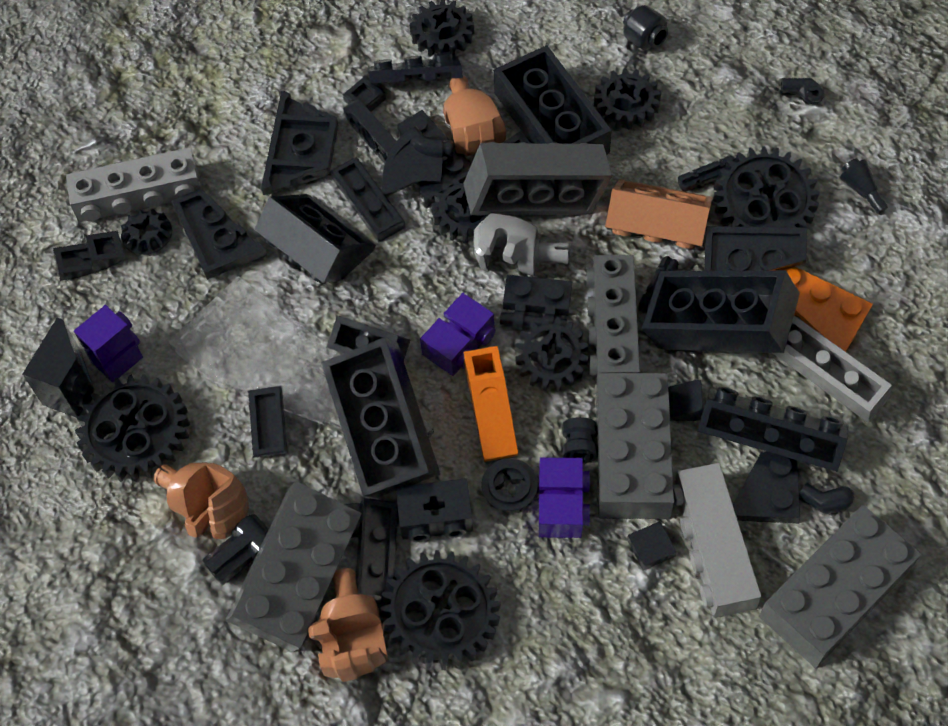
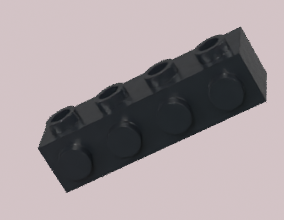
M718 387L717 390L710 388L697 432L838 472L848 440V427L843 426L842 421L829 416H822L821 419L807 415V411L798 407L788 406L786 409L772 406V401L755 396L752 397V400L738 396V392L730 388Z

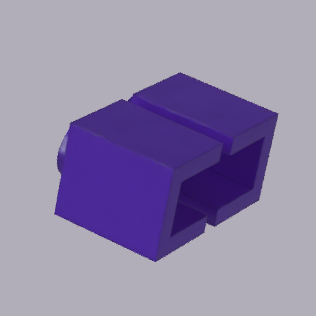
M464 293L444 312V317L450 321L446 323L441 318H438L420 338L422 355L451 376H454L460 368L465 369L464 352L476 350L481 345H487L492 340L496 331L494 313Z
M104 305L78 326L74 333L82 347H84V351L91 363L114 383L115 378H120L139 362L143 356L138 348L141 342L130 329L133 327L130 320L121 311L115 314L107 305Z
M540 457L539 537L582 538L583 526H589L590 504H583L582 492H589L590 473L589 471H583V458Z

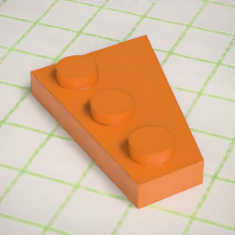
M797 267L784 269L800 292L794 316L799 317L808 326L847 352L873 304Z

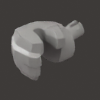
M491 213L474 230V253L481 269L488 270L489 257L494 247L505 248L503 260L511 264L518 262L519 271L528 275L535 276L539 262L569 263L570 243L541 242L538 236V228L521 218Z

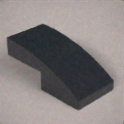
M118 231L85 235L86 243L53 248L59 280H70L93 274L125 260Z

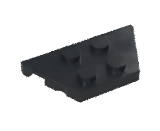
M281 91L261 185L263 195H270L330 175L339 126L337 117L327 112H321L307 102L301 104L291 99L290 93Z

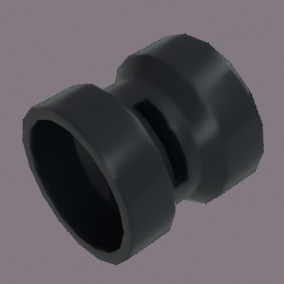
M576 417L564 421L562 424V434L566 439V443L562 446L563 458H583V464L596 460L598 449L597 444L594 443V438L597 436V423L592 419Z

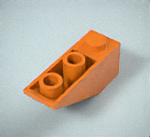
M498 346L465 351V373L484 462L518 456Z

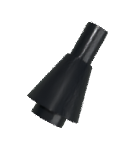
M855 158L842 167L843 173L839 179L864 199H867L877 214L882 213L888 208V205L877 192L878 189L867 159L859 161L858 158Z

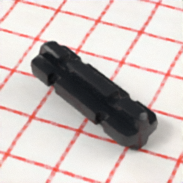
M730 155L719 159V161H714L692 170V172L680 175L678 177L680 189L686 192L697 188V186L717 180L720 169H725L727 160L730 159L735 162V157Z
M669 256L662 258L658 266L659 269L655 271L646 288L647 292L643 294L639 302V310L647 314L660 271L678 270L679 263L676 259H672Z

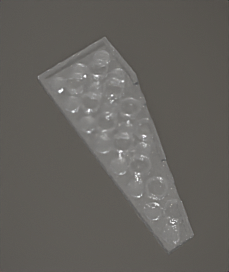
M239 276L168 341L173 351L216 386L227 390L231 388L240 391L246 397H248V390L282 386L285 411L323 425L328 423L339 427L340 431H342L321 362L340 354L335 350L326 348L327 344ZM423 419L428 437L430 438L434 433V427Z

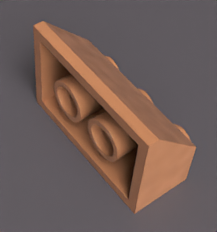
M619 179L612 189L605 227L612 228V233L621 236H631V233L644 235V239L648 241L663 242V239L676 241V245L679 247L694 249L695 245L702 246L713 197Z

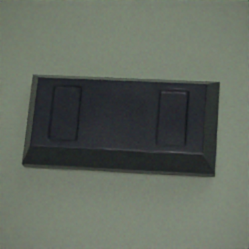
M282 386L248 390L253 458L288 453Z

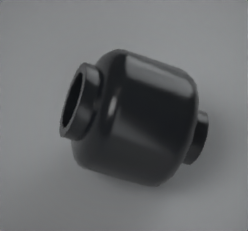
M638 6L628 11L624 17L623 34L625 38L642 50L658 48L667 38L666 18L650 6Z

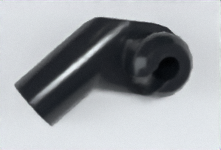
M812 78L781 79V93H797L809 104H818L824 98L823 88Z
M807 482L801 489L799 498L823 514H832L848 509L853 504L854 492L847 486H840L822 492Z

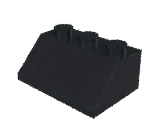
M309 194L269 196L254 229L265 237L264 241L267 244L279 248L287 255V259L290 262L302 266L310 273V277L313 280L323 284L343 280L376 247L374 243Z

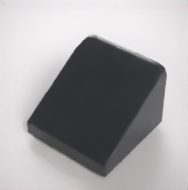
M693 380L668 387L670 421H700L703 412L701 380Z

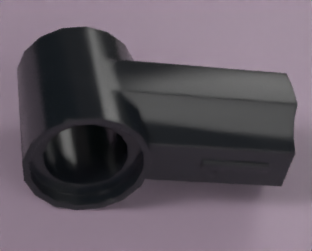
M251 514L246 516L236 524L230 538L202 559L204 565L223 586L254 561L269 529L257 515Z

